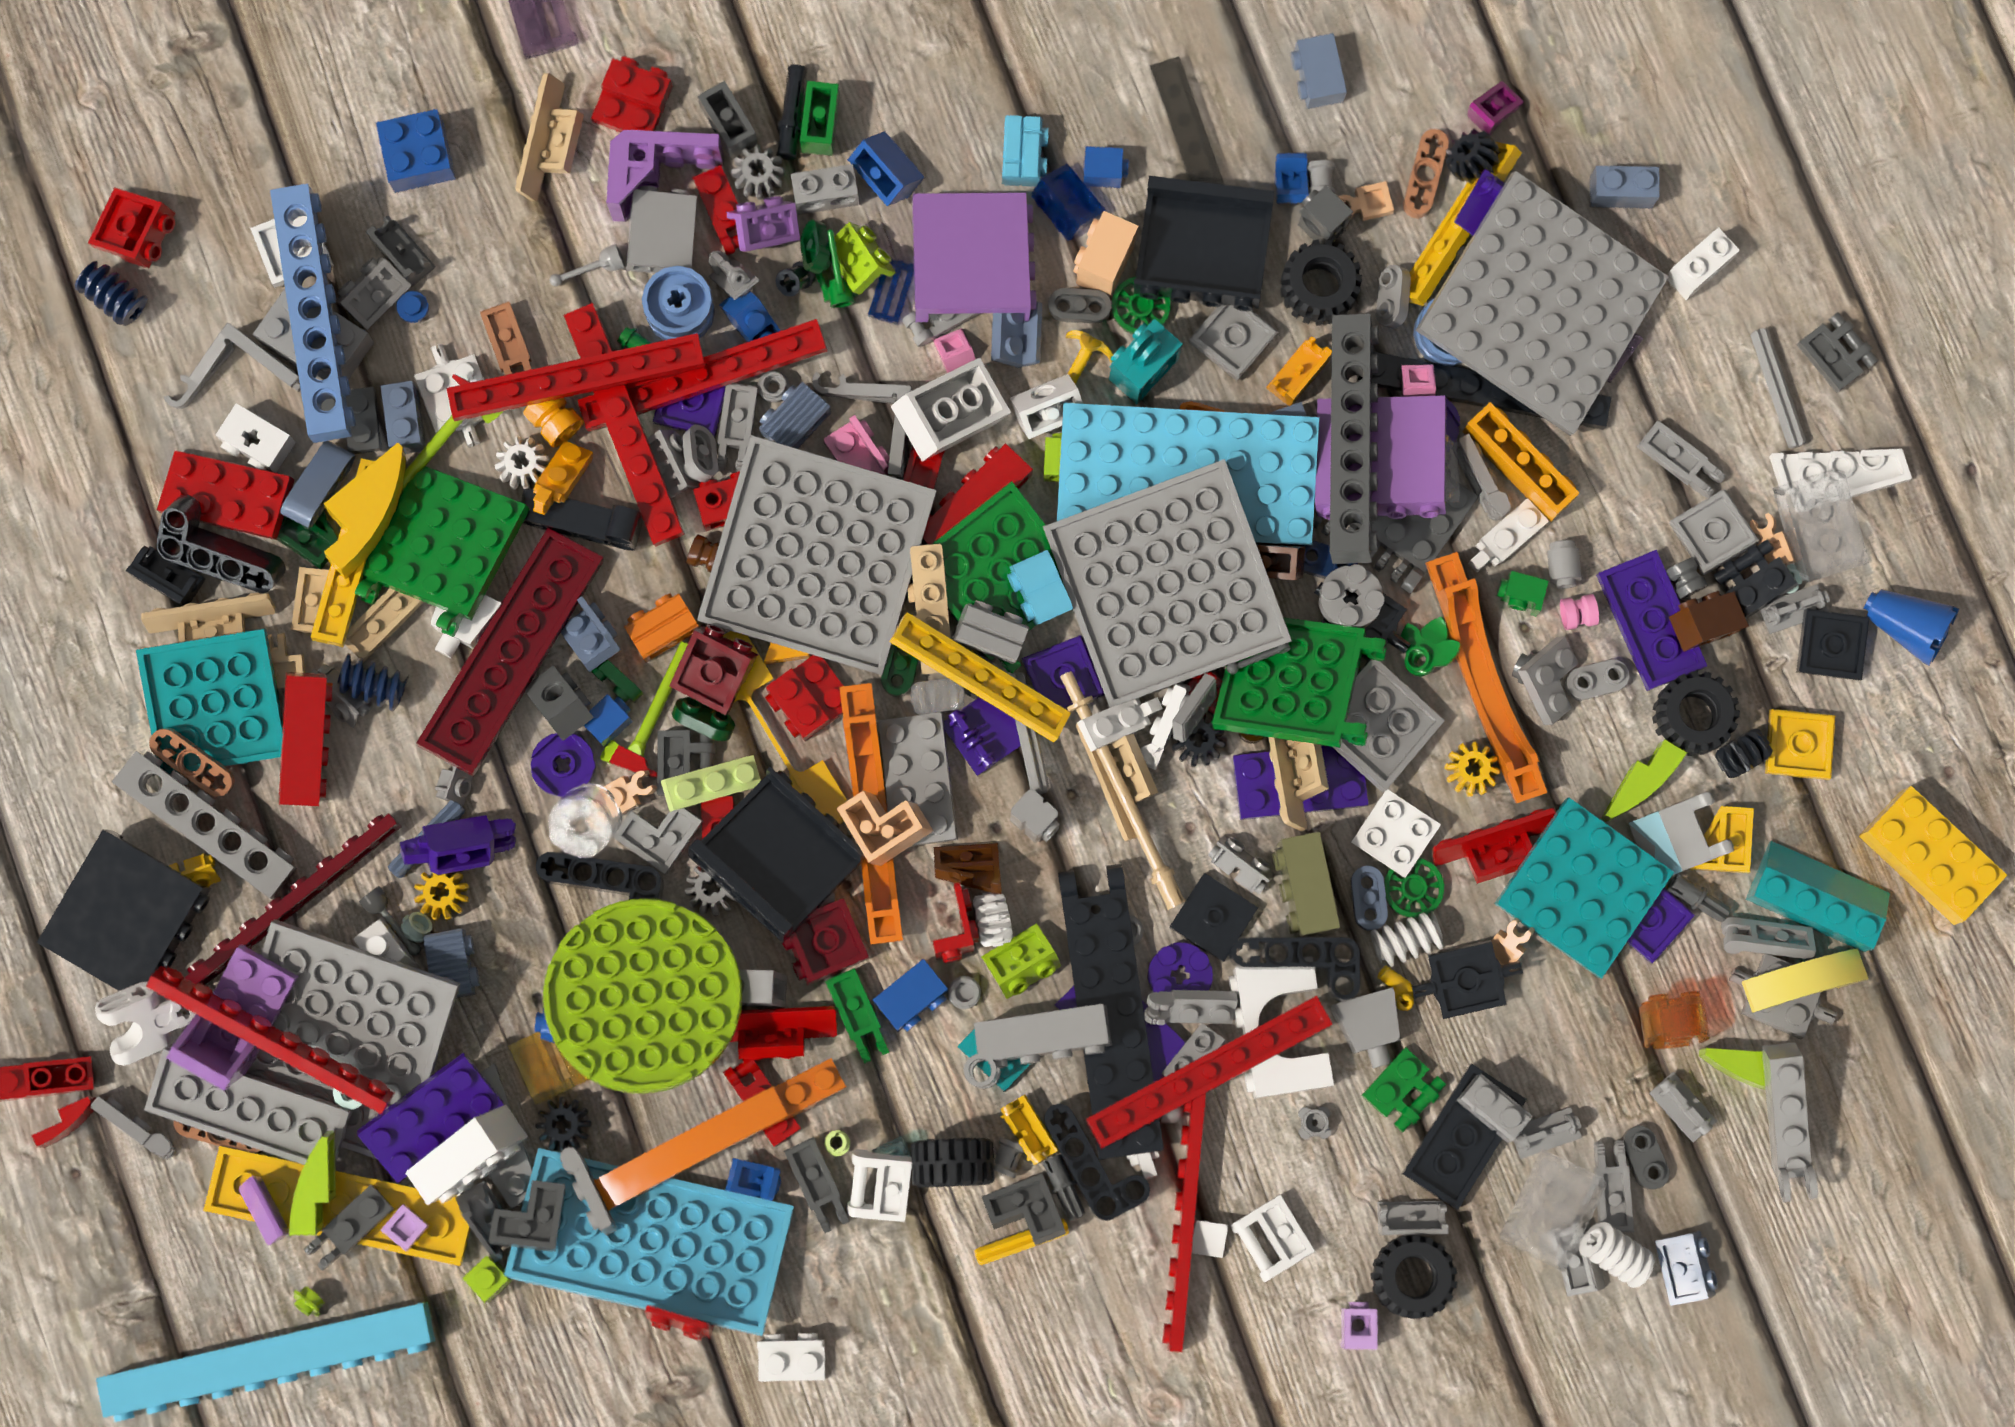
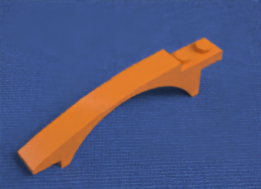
M1458 552L1426 562L1428 573L1448 627L1449 639L1461 643V648L1456 658L1493 752L1498 757V764L1515 802L1520 803L1546 794L1547 790L1537 764L1539 762L1538 756L1516 720L1492 659L1481 617L1478 586L1475 578L1467 581Z
M872 683L840 687L853 797L862 791L875 794L887 813ZM864 855L861 867L870 944L903 941L893 858L882 866L869 863Z
M832 1058L666 1141L594 1180V1183L609 1211L636 1196L648 1192L706 1158L768 1127L813 1108L816 1103L845 1089L846 1085Z

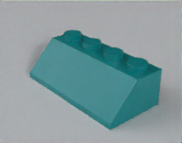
M1769 841L1745 900L1806 927H1812L1813 930L1851 947L1858 948L1860 951L1867 952L1875 948L1886 922L1890 893L1778 843Z

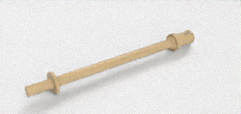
M1072 671L1061 675V680L1073 703L1067 707L1068 711H1077L1081 720L1092 716L1093 714L1088 705L1093 702V697L1084 698ZM1106 745L1095 750L1153 870V878L1150 879L1152 885H1157L1167 910L1186 902L1173 876L1176 873L1173 868L1170 869L1169 866L1164 865L1108 746Z

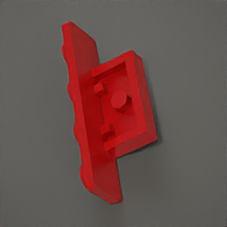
M1555 808L1547 810L1538 809L1531 812L1528 816L1516 820L1507 819L1499 825L1485 830L1476 829L1468 835L1457 839L1448 838L1442 840L1433 847L1434 865L1440 866L1466 858L1477 884L1516 872L1533 847L1529 837L1543 833L1556 814Z
M834 1006L741 1010L737 1028L730 1042H738L739 1059L755 1061L763 1058L781 1057L791 1059L804 1056L805 1038L837 1036L836 1008Z

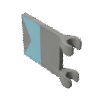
M1704 792L1628 823L1637 846L1674 871L1673 875L1734 851L1731 840H1725L1709 847L1694 811L1715 802L1711 792Z

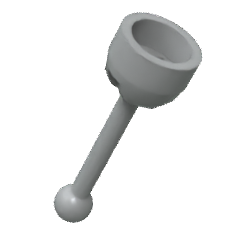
M617 244L603 249L599 260L562 275L553 274L550 277V283L553 286H559L564 280L600 266L608 271H617L625 268Z

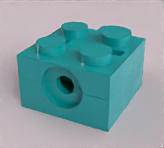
M1156 319L1149 325L1144 322L1132 335L1134 338L1132 343L1127 348L1122 345L1111 357L1113 362L1109 367L1111 369L1109 380L1135 404H1138L1179 361L1183 343Z

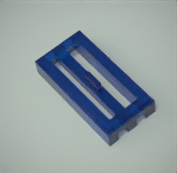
M891 257L892 261L890 264L895 268L896 273L893 275L882 313L877 312L888 277L884 274H881L868 317L899 326L914 277V264L904 263L900 259L897 261ZM902 270L907 271V275L894 317L889 316Z

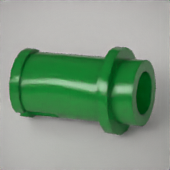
M628 326L622 331L617 340L621 344V349L652 343L637 333V328L631 329Z

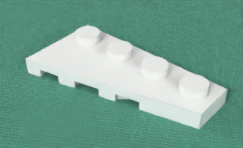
M1902 449L1861 450L1860 452L1831 451L1830 453L1799 452L1798 454L1772 453L1769 456L1789 515L1908 482L1912 479Z

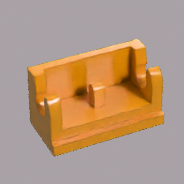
M1310 337L1303 342L1266 387L1288 406L1293 405L1332 357V350L1327 346L1323 349L1315 343L1316 339L1314 337Z

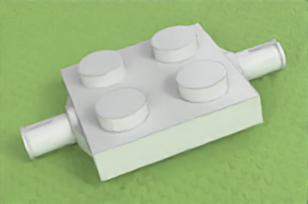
M438 344L441 356H439L436 345L431 347L437 365L430 370L414 375L435 433L439 431L452 415L446 388L459 385L452 378V375L456 374L471 383L484 380L474 354L459 360H448L443 344ZM481 416L465 419L455 430H462L467 447H473L470 434L475 446L480 443L474 426L481 420H484Z

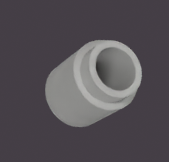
M1562 540L1550 543V550L1547 552L1550 583L1557 584L1558 589L1576 587V582L1582 580L1580 553L1579 549L1576 548L1575 541Z

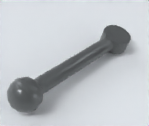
M1285 643L1238 663L1228 664L1226 669L1228 673L1236 674L1240 668L1275 654L1288 652L1291 649L1290 645Z

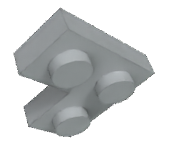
M1565 636L1553 639L1518 670L1543 725H1553L1572 708L1559 680L1572 670L1578 662Z
M682 808L672 812L669 811L657 828L636 812L630 811L613 838L662 873L667 874L704 821L686 808Z

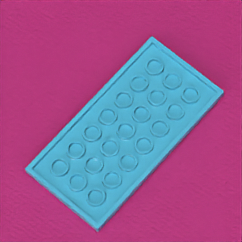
M1063 403L1057 521L1225 459L1255 542L1311 546L1319 417Z
M538 1148L521 1212L527 1213L532 1180L566 1185L556 1252L511 1247L504 1276L513 1280L644 1310L646 1305L711 1325L763 1336L794 1206L670 1178L648 1192L609 1210L617 1229L606 1236L600 1229L594 1230L586 1215L590 1208L585 1199L579 1200L572 1185L577 1180L575 1176L570 1175L568 1171L564 1170L563 1162L559 1158L561 1154ZM585 1159L594 1180L620 1167Z

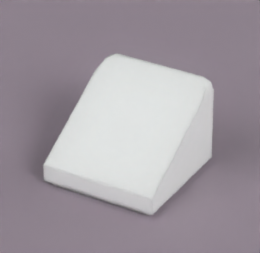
M1194 1220L1192 1253L1222 1258L1228 1225Z

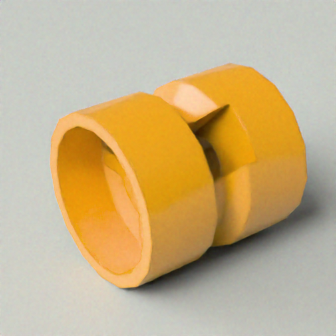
M564 398L529 405L523 412L524 416L535 428H542L541 435L553 448L559 447L564 440L568 441L584 423V420L573 408L566 409V400Z

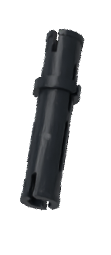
M791 64L787 68L782 120L778 122L780 135L776 156H780L784 160L796 159L798 137L802 128L800 121L808 69L798 64Z

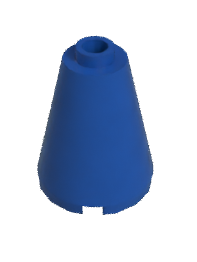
M1881 589L1878 594L1872 592L1864 606V609L1868 611L1866 617H1870V621L1928 666L1937 656L1948 636L1950 623L1954 624L1959 613V608L1884 589Z

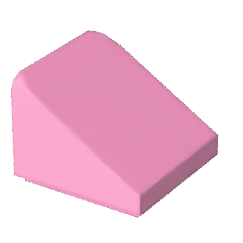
M962 328L933 340L947 373L975 360L973 349Z
M1402 365V397L1435 396L1436 382L1433 365Z

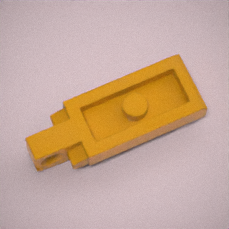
M564 440L536 481L533 493H536L533 501H535L533 511L545 515L554 501L564 503L592 462L593 452Z

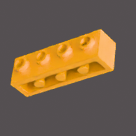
M1491 402L1472 418L1462 431L1465 435L1469 434L1472 440H1475L1480 445L1482 453L1550 522L1579 495L1580 492L1576 489L1575 484L1567 476L1562 475L1554 467L1551 459L1544 453H1540L1532 445L1530 438L1523 431L1517 430L1509 421L1508 416Z

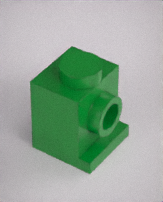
M1511 571L1506 579L1501 578L1496 596L1501 597V601L1507 602L1508 607L1518 611H1526L1527 608L1531 609L1530 615L1536 617L1541 612L1549 581Z

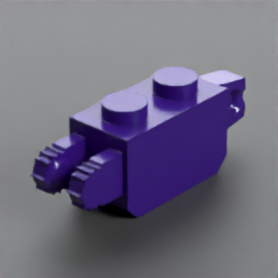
M487 815L426 825L422 826V836L400 842V852L404 864L428 863L430 872L437 875L490 866L494 861V853L505 852L515 848L516 837L512 834H515L516 823L508 818L488 821Z

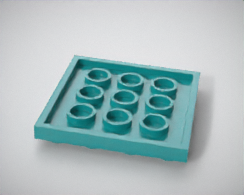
M266 628L136 650L151 736L162 728H172L224 766L281 757L283 718ZM169 735L164 738L159 736L158 740L162 743L159 748L161 750L170 748L175 751L176 754L172 756V759L176 761L178 754L186 749V747L182 744L181 748L176 749L170 744L172 738ZM188 753L184 757L183 763L187 770L197 771L200 768L201 760L198 755ZM164 761L160 766L168 774L175 770ZM208 763L207 769H211L212 766Z
M1569 797L1564 800L1494 904L1513 918H1518L1519 922L1527 928L1533 927L1534 933L1596 977L1602 979L1674 871Z

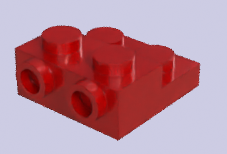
M622 56L620 60L612 58L601 85L602 92L591 116L592 122L620 133L623 130L655 131L673 88L671 79L667 78L668 74L656 67H651L649 71L639 68L637 61L626 56Z
M114 187L88 244L95 249L117 255L127 262L149 269L152 262H156L161 257V243L165 235L173 231L176 213L162 202Z
M812 655L796 668L789 669L766 686L769 694L765 696V699L775 712L781 709L788 719L784 722V725L794 738L800 735L804 742L843 714L840 687L843 684L822 657Z

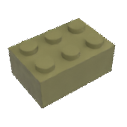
M1320 832L1281 839L1276 846L1275 852H1272V859L1275 871L1281 870L1283 880L1279 884V892L1282 903L1288 902L1290 912H1288L1285 918L1289 935L1294 934L1295 937H1318L1335 933L1340 928Z

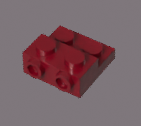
M707 624L706 627L701 625L693 631L669 687L727 715L742 684L746 682L758 654L751 651L753 646L742 639H735L733 642L723 637L724 631L721 628L712 624Z
M844 898L816 909L782 943L786 951L792 949L796 958V962L792 963L795 975L799 981L805 979L807 986L869 958Z

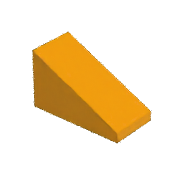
M770 643L764 663L766 665L808 659L810 654Z

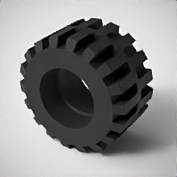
M1319 239L1312 240L1310 246L1307 243L1300 245L1299 250H1294L1289 260L1286 261L1281 276L1280 294L1281 297L1285 298L1283 304L1286 309L1290 307L1293 309L1291 315L1296 319L1299 315L1304 317L1303 322L1309 324L1310 320L1316 321L1315 326H1322L1324 321H1328L1329 325L1332 324V315H1346L1349 309L1353 308L1361 289L1362 275L1359 274L1361 269L1359 262L1354 263L1355 255L1351 251L1347 254L1344 252V245L1339 243L1338 247L1332 246L1333 240L1326 239L1325 244H1320ZM1314 269L1326 270L1336 278L1339 289L1330 296L1314 295L1305 287L1303 275Z
M1692 671L1687 675L1684 673L1678 676L1660 691L1657 696L1658 700L1654 703L1652 709L1656 711L1652 721L1653 724L1657 723L1658 728L1655 730L1657 735H1663L1665 740L1687 752V756H1694L1698 753L1704 755L1715 750L1728 741L1731 733L1738 726L1735 722L1740 717V710H1736L1735 706L1739 704L1737 697L1732 698L1730 694L1734 690L1730 685L1727 687L1722 685L1724 679L1719 676L1714 679L1711 677L1712 673L1706 671L1703 674H1699L1698 671ZM1685 697H1697L1709 706L1712 721L1707 730L1697 731L1691 729L1683 722L1680 716V703Z
M988 1138L918 1140L911 1144L913 1185L918 1187L989 1185L995 1181L993 1141Z
M1420 1235L1401 1236L1388 1242V1245L1382 1247L1378 1252L1377 1259H1374L1372 1264L1374 1269L1373 1273H1371L1374 1294H1377L1379 1297L1378 1301L1382 1306L1387 1307L1388 1311L1393 1314L1411 1319L1428 1318L1446 1308L1445 1304L1448 1301L1451 1302L1454 1296L1452 1292L1454 1288H1457L1458 1281H1455V1274H1458L1457 1268L1453 1266L1452 1261L1454 1259L1451 1254L1444 1250L1445 1247L1442 1244L1433 1241L1434 1239ZM1406 1258H1421L1431 1268V1286L1421 1296H1407L1399 1290L1396 1284L1395 1275L1397 1267Z

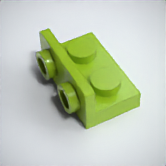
M848 222L834 236L841 274L854 293L861 295L881 274L892 277L896 273L890 264L892 261L891 257L878 246L875 241L877 239L875 233L866 225L861 227Z
M1037 923L1014 936L1011 942L1004 943L1002 946H998L981 956L1006 999L1023 993L1028 986L1040 979L1050 977L1056 969L1061 967L1054 949Z

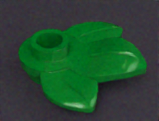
M1442 617L1430 621L1421 630L1407 623L1400 635L1411 642V645L1405 652V667L1411 674L1418 677L1428 675L1435 667H1444L1450 664L1457 657L1461 648L1460 642L1448 640V627ZM1425 656V663L1422 666H1418V659Z

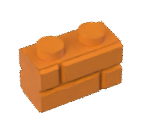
M671 593L666 594L655 602L656 607L647 613L644 610H640L627 619L629 623L624 628L645 663L692 636L693 631L699 627L679 593L675 596H672Z

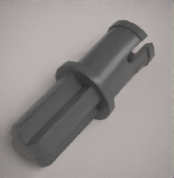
M1677 873L1670 881L1667 890L1685 900V902L1690 904L1691 909L1698 908L1719 922H1723L1729 915L1730 907L1708 894L1706 887L1701 888L1680 873Z
M1061 1154L1043 1161L1042 1165L1054 1188L1052 1193L1057 1194L1067 1219L1071 1221L1082 1217L1085 1214V1210L1074 1188L1076 1181L1071 1180Z

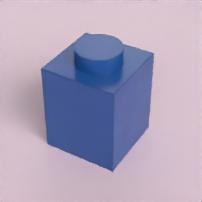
M1086 146L1083 186L1121 188L1122 178H1128L1129 159H1123V148Z
M607 694L589 711L594 718L583 726L605 748L611 740H614L633 722L627 715L631 709L620 697L613 700Z

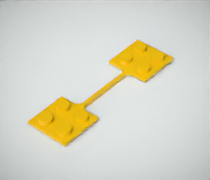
M734 631L724 634L723 637L733 642L735 639H742L753 646L751 651L758 654L748 678L742 684L734 702L743 700L750 705L789 770V778L793 783L791 786L800 794L802 792L808 794L815 801V808L823 815L827 813L839 825L842 824L844 820L837 808L847 802V799L824 761L822 760L802 772L793 769L752 701L753 692L774 678L747 635Z

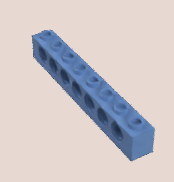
M308 183L272 189L270 194L307 434L313 443L352 437L350 426H355V417L352 407H347L346 396L350 395L349 381L347 376L342 377L341 365L346 364L342 345H337L336 334H341L338 315H333L331 304L336 303V296L333 284L328 285L326 273H331V264L328 254H323L322 243L327 242L323 223H318L317 213L322 212L320 197L318 193H313ZM297 217H307L305 224L302 226H293V222ZM302 247H312L310 254L306 257L297 256L298 251ZM313 276L317 278L313 286L309 288L302 287V283L307 277ZM311 308H321V313L316 318H307V313ZM316 338H326V343L322 348H312V343ZM322 368L331 369L328 378L324 380L316 379L319 370ZM332 398L336 400L335 406L331 410H321V405L326 399Z

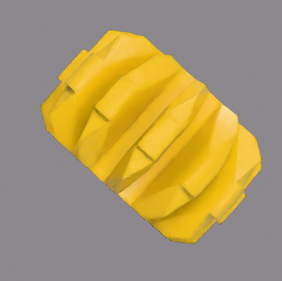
M1472 742L1469 751L1467 746L1462 743L1458 746L1459 754L1451 751L1448 755L1454 763L1445 764L1444 769L1454 772V774L1448 776L1446 780L1448 783H1452L1455 780L1459 782L1454 789L1457 793L1465 786L1467 797L1473 796L1475 788L1480 795L1486 793L1485 785L1489 787L1495 786L1496 781L1491 776L1500 774V769L1490 765L1497 762L1498 757L1492 756L1487 758L1485 756L1490 750L1488 746H1485L1481 752H1478V743ZM1469 762H1472L1471 766L1476 764L1479 767V770L1475 773L1476 777L1473 776V772L1469 775L1465 770L1469 766Z
M423 872L420 876L426 881L425 885L415 884L414 886L416 890L423 892V894L416 896L414 901L416 903L426 902L420 911L423 914H427L432 910L431 918L433 920H438L442 912L446 920H451L452 913L450 909L452 908L461 914L463 909L457 905L458 902L468 903L470 899L460 894V892L467 891L470 888L467 883L458 884L462 880L463 874L457 872L452 876V873L437 875L432 872L433 877H430ZM447 885L444 889L449 891L448 896H442L441 900L437 901L439 897L435 895L436 889L442 890L443 886Z

